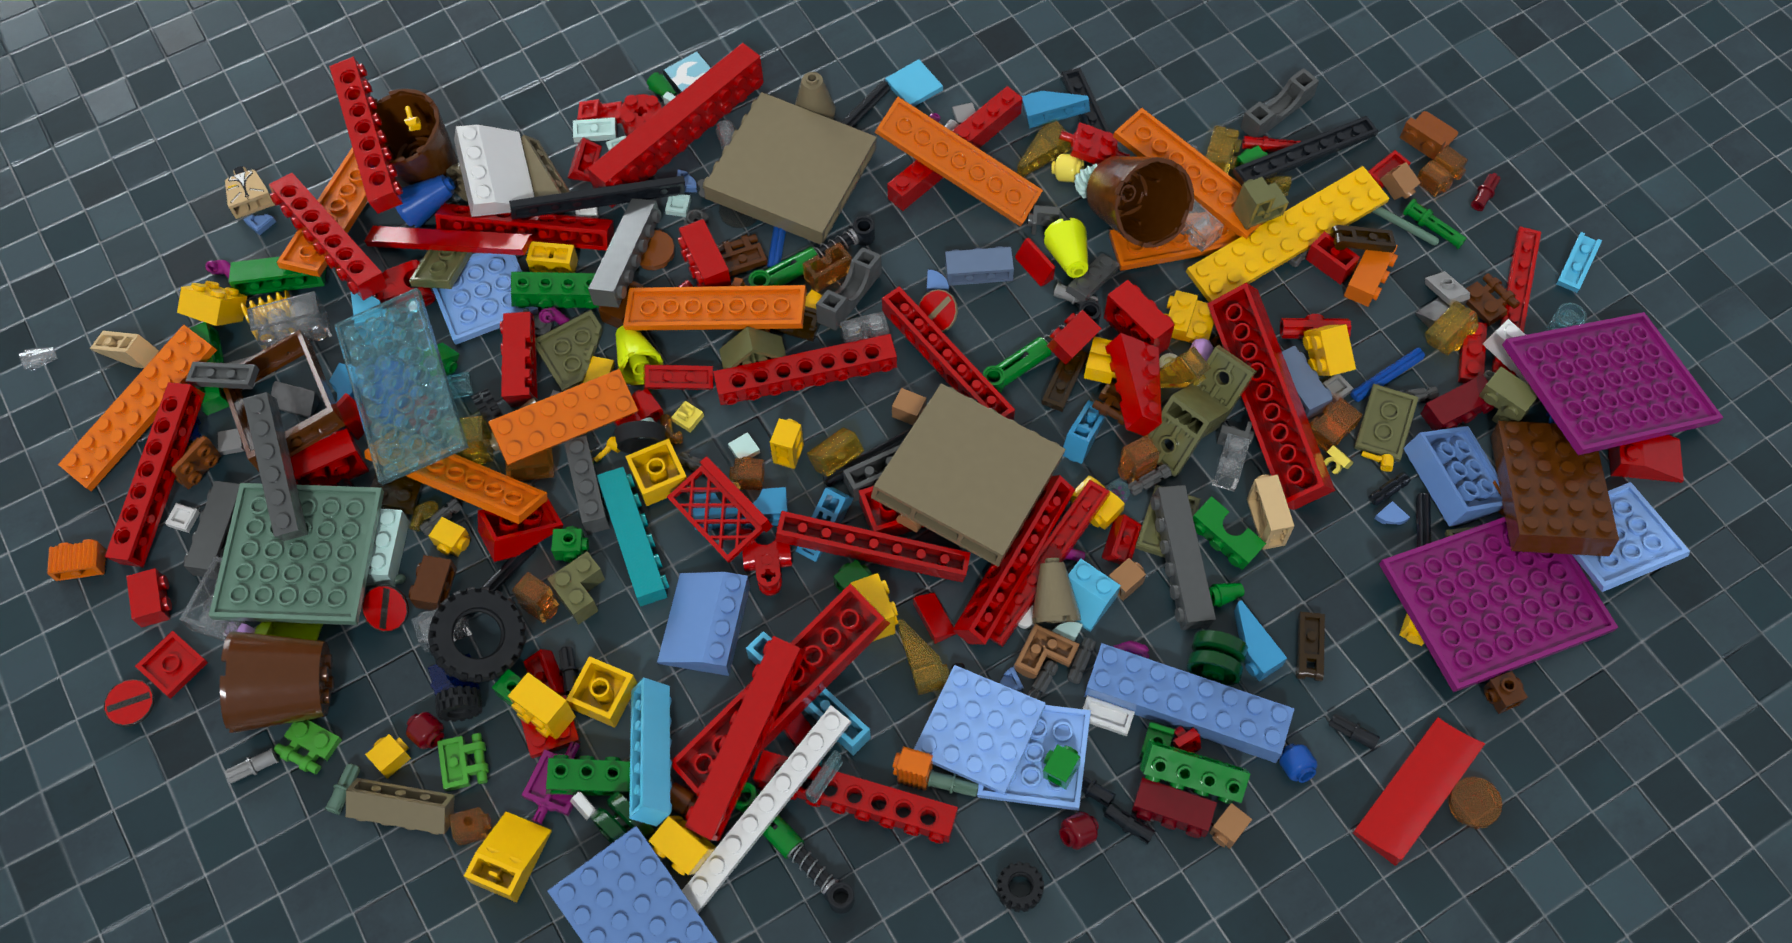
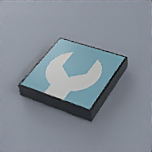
M695 51L664 68L663 75L680 94L711 69V66L698 51Z

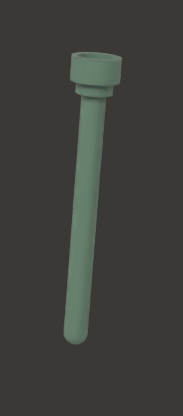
M1382 207L1372 211L1432 245L1439 243V239L1436 236Z

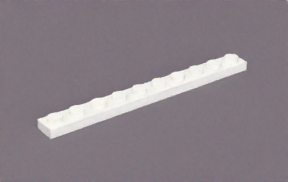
M830 705L683 888L682 892L698 914L852 723L832 705Z

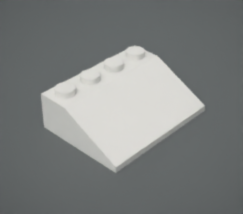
M483 125L456 126L454 142L471 217L511 213L509 201L535 197L519 132Z

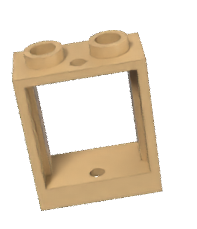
M1261 475L1254 479L1247 497V503L1257 534L1267 543L1262 548L1264 550L1285 546L1294 528V523L1278 475Z

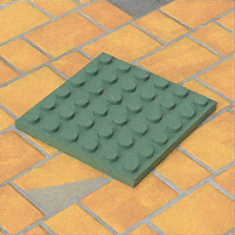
M240 483L209 617L212 620L358 625L384 495L383 489L376 487L297 485L308 535L282 541L274 537L262 484Z

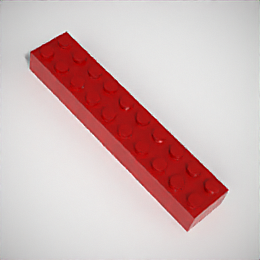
M741 43L588 167L593 189L642 182L654 176L662 166L668 164L679 152L684 151L690 143L700 138L707 129L713 127L719 119L729 114L736 105L745 101L747 96L762 86L764 81L760 55L744 43Z
M1246 282L1207 303L1223 348L1257 371L1241 396L1271 476L1278 475L1288 508L1295 510L1334 492L1335 488L1259 291Z
M851 583L790 643L807 652L760 753L891 624ZM751 682L672 760L674 770L696 795L699 786L706 781L709 775L708 767L711 761L717 758L720 751L719 743L722 737L728 734L731 727V717L735 711L739 710L742 704L741 696L744 690L750 687Z

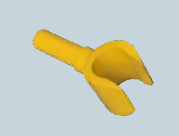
M406 106L407 118L404 121L409 126V131L421 130L419 117H413L410 106Z
M610 437L608 439L606 447L593 458L596 463L611 450L616 453L620 452L617 448L616 438Z
M1366 451L1362 452L1361 456L1380 462V469L1382 471L1391 472L1393 470L1394 458L1392 455L1384 454L1379 456Z

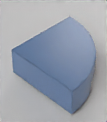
M678 170L677 176H684L685 192L697 193L695 179L686 171Z
M268 214L250 215L243 219L258 235H261L276 223L275 219Z
M928 269L927 292L937 289L949 292L946 278L941 273Z
M1392 501L1374 519L1382 524L1401 525L1407 522L1410 517Z
M1014 667L1008 669L1003 675L1000 684L1018 692L1024 691V687Z

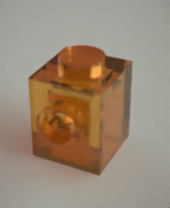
M752 457L735 458L734 467H730V481H733L734 485L740 490H762L765 472L763 459H754Z
M480 807L449 815L453 840L459 846L486 839L489 835L488 829L492 828L489 814H485Z

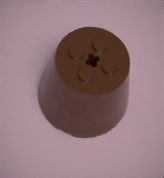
M414 89L392 90L388 92L389 95L380 100L375 98L374 100L378 107L375 109V112L381 118L383 125L380 126V129L384 131L388 142L385 143V146L389 148L393 159L390 162L397 171L398 176L395 179L399 182L401 188L440 175L447 177L446 170L458 163V159L434 101L427 94ZM406 106H410L413 117H419L421 130L409 131V126L404 121L407 118Z
M1113 156L1102 161L1093 170L1087 184V200L1091 210L1129 242L1141 247L1153 248L1172 241L1186 226L1184 223L1189 211L1192 212L1194 189L1186 170L1170 159L1162 157Z
M246 632L228 633L221 661L226 662L225 676H220V703L225 728L230 729L229 733H238L327 716L331 702V691H334L335 680L331 671L333 658L326 641Z

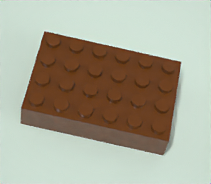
M1498 421L1491 436V444L1511 551L1610 556L1619 541L1599 451L1577 455L1555 423Z

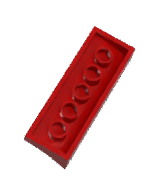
M1438 717L1352 834L1396 866L1405 857L1485 743L1464 734Z

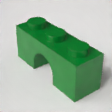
M1211 496L1193 515L1196 534L1206 538L1213 549L1221 551L1233 566L1243 570L1267 543L1249 528L1238 536L1228 534L1223 527V520L1230 511Z

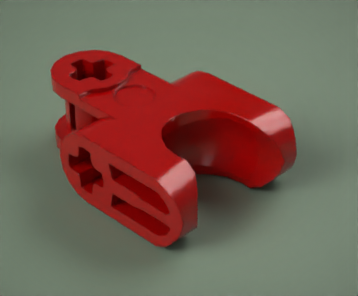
M411 260L389 268L382 273L387 288L374 294L373 297L380 300L383 308L388 310L394 309L397 314H407L434 303L435 294L431 288L409 287L411 285L409 280L420 264V261Z
M741 528V535L752 533L751 528ZM753 540L742 551L744 571L756 570V578L761 593L767 596L776 595L782 588L781 568L792 567L790 544L776 542L775 540L770 544L761 545Z

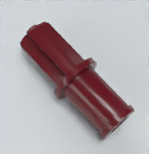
M1497 173L1489 174L1483 185L1478 187V193L1471 202V207L1474 210L1483 211L1488 200L1494 196V190L1501 180Z

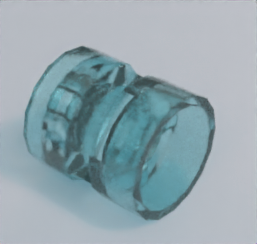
M1575 303L1560 305L1548 323L1546 331L1584 324L1587 318L1585 310Z

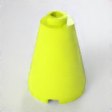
M1070 218L1071 220L1067 221L1059 219L1050 224L1045 230V247L1068 276L1072 278L1081 277L1088 271L1086 228L1076 218Z
M623 326L617 329L615 337L618 369H620L627 384L643 385V366L663 365L662 357L639 330H625Z

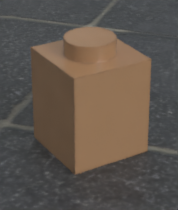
M1407 162L1393 168L1380 179L1394 200L1400 197L1408 198L1416 192L1414 188L1421 183Z
M901 388L892 405V417L914 425L926 407L927 398Z
M1128 558L1108 577L1121 585L1118 597L1124 601L1144 583L1146 574L1139 563L1133 562Z
M1231 803L1209 833L1213 835L1212 838L1217 844L1231 849L1252 819Z

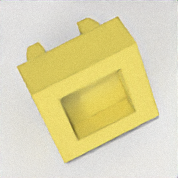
M685 401L671 418L672 422L691 433L704 417V413Z
M1334 445L1327 451L1332 457L1324 460L1326 466L1330 462L1336 463V468L1332 471L1335 475L1341 471L1342 466L1349 469L1354 463Z

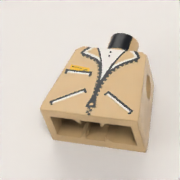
M239 166L233 170L235 176L225 180L227 204L236 219L275 205L255 170L247 171L245 167Z

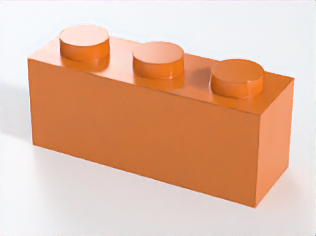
M1397 247L1393 253L1365 250L1348 284L1344 297L1369 307L1372 299L1377 300L1382 290L1378 286L1380 282L1385 284L1390 274L1387 268L1388 266L1393 268L1398 255L1395 254Z

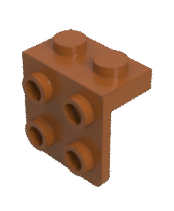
M1424 111L1416 120L1412 117L1409 118L1405 123L1400 139L1435 161L1457 138L1458 131L1429 112Z
M206 436L197 438L185 450L183 457L172 467V472L176 476L175 481L188 490L193 485L198 484L206 471L214 467L221 457V454Z

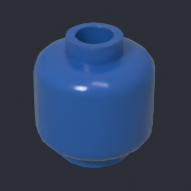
M1289 744L1283 749L1279 763L1290 780L1304 783L1315 776L1318 763L1307 746L1303 744Z

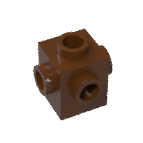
M1512 671L1488 679L1489 682L1483 687L1487 701L1493 704L1498 714L1521 705L1528 698L1521 680L1515 677Z

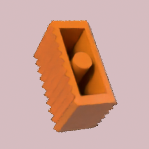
M86 539L78 544L60 543L58 546L49 547L47 574L55 581L105 574L106 549L93 539Z
M903 746L902 752L896 753L893 762V775H897L898 784L902 783L903 786L907 784L908 787L912 786L913 789L917 787L918 790L922 789V791H925L933 766V755Z

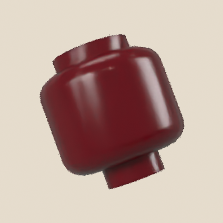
M430 712L414 714L407 721L406 736L420 749L435 748L438 745L437 741H441L444 738V725Z
M1080 811L1062 821L1059 835L1067 847L1079 850L1096 841L1099 825L1093 816Z

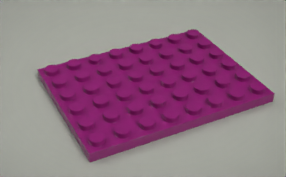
M1645 312L1508 338L1502 344L1577 455L1719 423L1723 419V416Z
M1505 517L1383 559L1379 563L1453 693L1606 635L1618 628L1572 554L1511 551Z

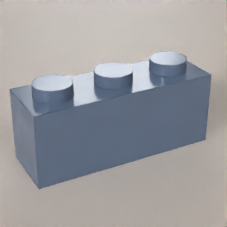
M998 246L987 249L975 248L973 250L945 252V270L948 285L1013 281L1014 266L1011 247Z
M1296 346L1282 351L1307 418H1312L1328 410L1333 400L1332 394L1321 383L1318 373L1311 369L1305 355L1299 352Z

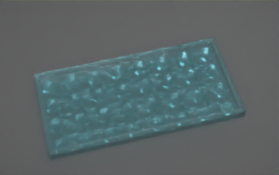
M418 288L334 324L377 479L380 484L390 483L469 448L424 300Z

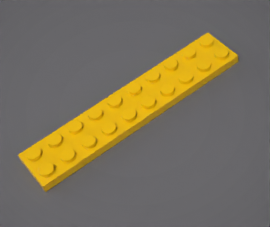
M1364 166L1286 210L1282 216L1260 225L1247 239L1242 236L1188 267L1186 273L1206 300L1211 302L1246 282L1248 284L1252 283L1310 248L1311 244L1324 231L1331 236V228L1333 226H1348L1386 204L1390 198Z

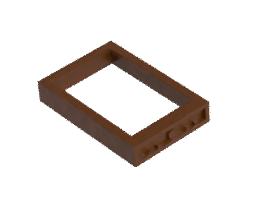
M300 329L239 363L252 364L259 368L255 380L257 382L305 354L326 408L284 432L290 457L345 426L312 344ZM223 388L247 458L259 471L243 402L244 397L241 391L243 389Z

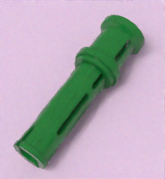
M1412 199L1402 213L1404 216L1408 215L1416 220L1420 227H1428L1457 247V249L1463 245L1467 239L1466 236H1463L1433 215L1434 212L1418 204L1417 199Z

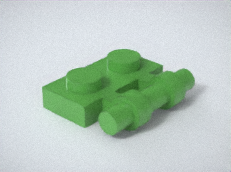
M309 720L293 722L284 735L286 739L291 741L290 744L284 746L278 743L274 748V752L279 754L280 758L284 761H292L299 765V769L304 772L310 771L317 774L321 769V765L315 762L319 757L328 761L342 739ZM301 747L309 751L306 756L297 753Z
M481 733L472 734V743L465 744L463 736L437 741L443 789L446 792L471 786L470 776L477 775L478 784L488 782L487 773H489V767L485 763L484 757L486 745L485 742H482ZM474 754V765L468 766L467 755Z

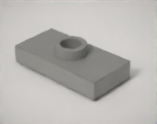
M1445 271L1425 278V285L1449 306L1470 299V292Z

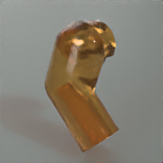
M668 414L662 415L660 417V424L666 428L665 438H669L674 446L683 443L682 432H673L671 416Z

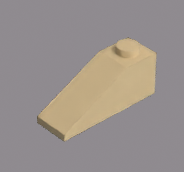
M102 331L90 347L94 352L137 368H145L159 351L139 334Z

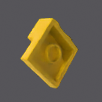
M1176 290L1175 296L1170 295L1167 308L1170 311L1166 315L1175 324L1171 338L1193 343L1195 339H1210L1214 321L1208 304L1198 301V295Z

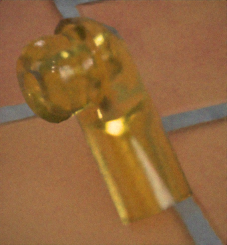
M427 501L417 506L409 528L414 531H420L419 526L423 521L438 511V504L435 501Z

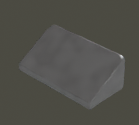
M1439 297L1417 311L1416 315L1431 330L1464 308L1467 300L1449 306Z
M277 381L274 382L271 395L277 399L279 410L310 418L313 416L321 400L315 391Z

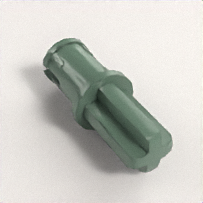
M354 764L346 765L338 784L333 786L335 789L325 810L337 815L341 814L346 802V790L355 781L360 772L358 766Z
M931 770L928 781L929 787L950 791L949 794L956 792L975 797L978 793V783L956 777V774L951 776Z

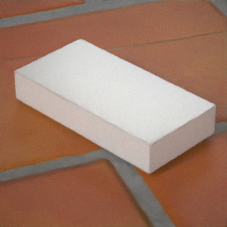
M1088 695L1083 710H1091L1090 724L1127 736L1135 713L1134 711Z

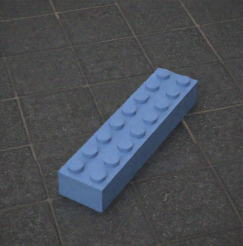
M1101 643L1084 695L1085 698L1088 695L1135 712V715L1175 729L1181 726L1187 732L1194 728L1201 738L1274 763L1282 755L1294 708L1103 643Z

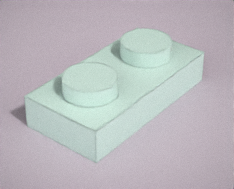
M615 117L573 120L574 143L580 142L582 138L590 141L616 139Z

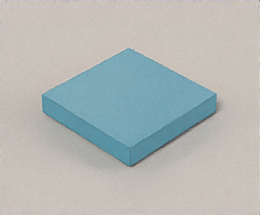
M919 59L885 78V81L897 97H900L914 107L943 91V85Z

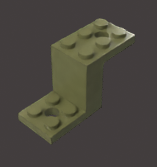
M1220 345L1216 346L1193 384L1171 395L1161 412L1162 424L1146 436L1138 451L1159 466L1166 464L1170 468L1174 477L1178 476L1200 440L1223 425L1257 371ZM1221 372H1226L1229 375L1228 383H1223L1220 380L1219 375ZM1166 439H1170L1173 441V450H1169L1166 448Z

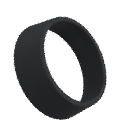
M652 421L623 423L614 430L617 448L629 454L665 440L666 428ZM633 438H650V439L636 440V439H633Z

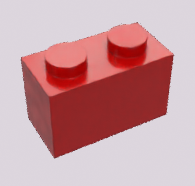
M1324 231L1311 244L1306 260L1341 285L1355 271L1360 256L1349 248L1336 250L1333 243L1334 238Z
M1083 310L1077 315L1072 313L1064 321L1066 326L1062 330L1058 327L1049 336L1052 340L1047 344V347L1065 365L1102 329Z
M156 568L126 576L133 621L142 628L171 620L169 610H172V603L167 596L166 589H169V582L166 575H162Z

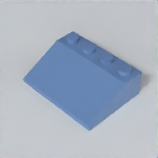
M1469 426L1420 432L1403 448L1449 527L1469 523L1500 511L1503 508L1502 498L1493 484L1496 481L1499 486L1497 472Z
M728 572L680 573L657 663L729 676L750 590L748 576Z

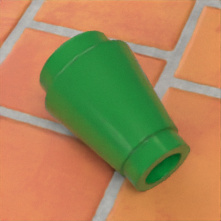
M655 72L648 78L646 84L649 86V90L663 98L666 92L677 96V93L663 74Z
M1240 582L1212 584L1209 587L1212 604L1217 607L1243 597L1245 593L1244 587Z

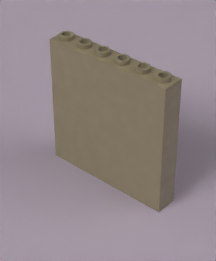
M761 92L759 97L753 100L748 115L745 114L743 116L740 128L734 131L730 144L724 147L722 157L719 161L715 162L710 177L707 176L703 183L705 199L815 243H824L876 151L877 137Z
M941 383L873 487L871 498L999 567L1061 462L1066 449L1058 443L1040 436L1037 432L1019 425L1016 421L998 414L994 409H989L979 404L973 398H968L957 392L954 388L947 387Z

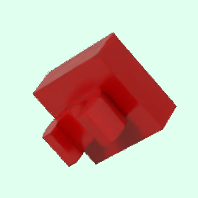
M1181 726L1174 729L1176 737L1173 738L1175 748L1192 753L1201 749L1200 734L1194 728L1187 732Z

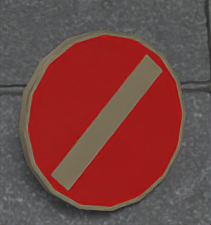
M932 290L924 295L918 306L942 332L950 329L955 323L958 306L954 296L948 291Z

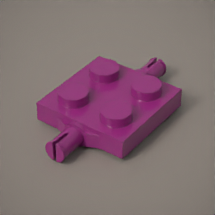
M571 741L565 755L569 756V759H574L580 745ZM544 750L522 793L523 798L539 806L532 818V821L538 822V824H542L548 811H556L569 816L574 807L570 800L575 795L546 794L548 758L564 754H555Z

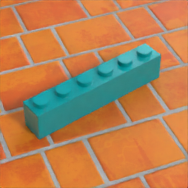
M620 467L596 475L640 607L668 598L665 589L669 588L665 574L660 576L658 568L662 567L659 555H653L651 549L656 547L651 533L646 535L644 528L648 527L645 514H639L638 507L642 506L638 493L633 494L631 490L632 487H635L631 473L626 475L624 467Z

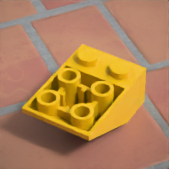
M506 811L474 854L464 877L471 884L517 902L552 830Z

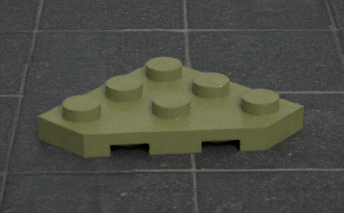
M592 310L536 338V351L562 392L583 384L592 356L596 352L603 329Z

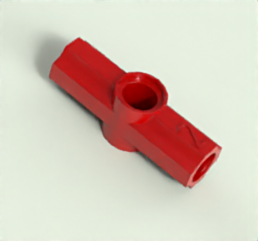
M1311 314L1305 318H1281L1279 333L1281 338L1303 339L1305 337L1304 331L1327 325L1346 324L1350 338L1351 321L1349 319L1324 318L1321 314Z

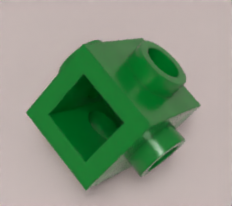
M573 526L566 527L565 529H553L551 551L555 560L571 563L583 555L585 551L589 550V539L585 537L582 529Z

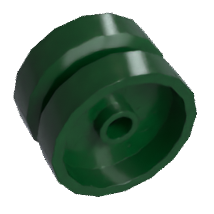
M1201 630L1195 633L1191 647L1194 652L1190 653L1186 667L1188 672L1224 685L1239 683L1243 671L1241 663H1244L1248 650L1246 643L1238 637L1221 631Z
M618 791L607 800V805L615 814L614 816L603 808H598L590 816L591 820L600 829L599 832L610 844L635 826H637L646 840L655 833L650 824L629 819L630 802Z

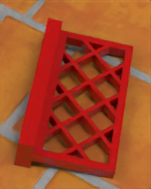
M706 456L700 461L701 466L672 491L667 498L721 556L730 563L763 531L767 533L773 526L756 506ZM704 474L707 477V487H695L696 479ZM682 492H690L689 504H679L676 498ZM706 492V503H694V493ZM711 492H721L723 494L722 503H710ZM693 508H705L704 519L694 520L692 518ZM722 508L721 519H709V509ZM726 508H736L738 510L737 519H725ZM708 524H720V535L709 536ZM725 524H737L735 536H724ZM741 524H752L756 528L749 535H740ZM723 540H736L735 548L727 555L723 550Z

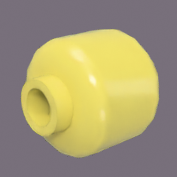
M1060 154L1056 161L1052 162V174H1055L1056 179L1060 182H1074L1075 175L1080 173V169L1085 168L1084 161L1070 156V154Z

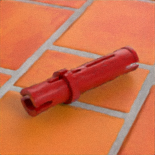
M1243 136L1242 149H1252L1259 145L1265 152H1276L1301 141L1268 138V136Z

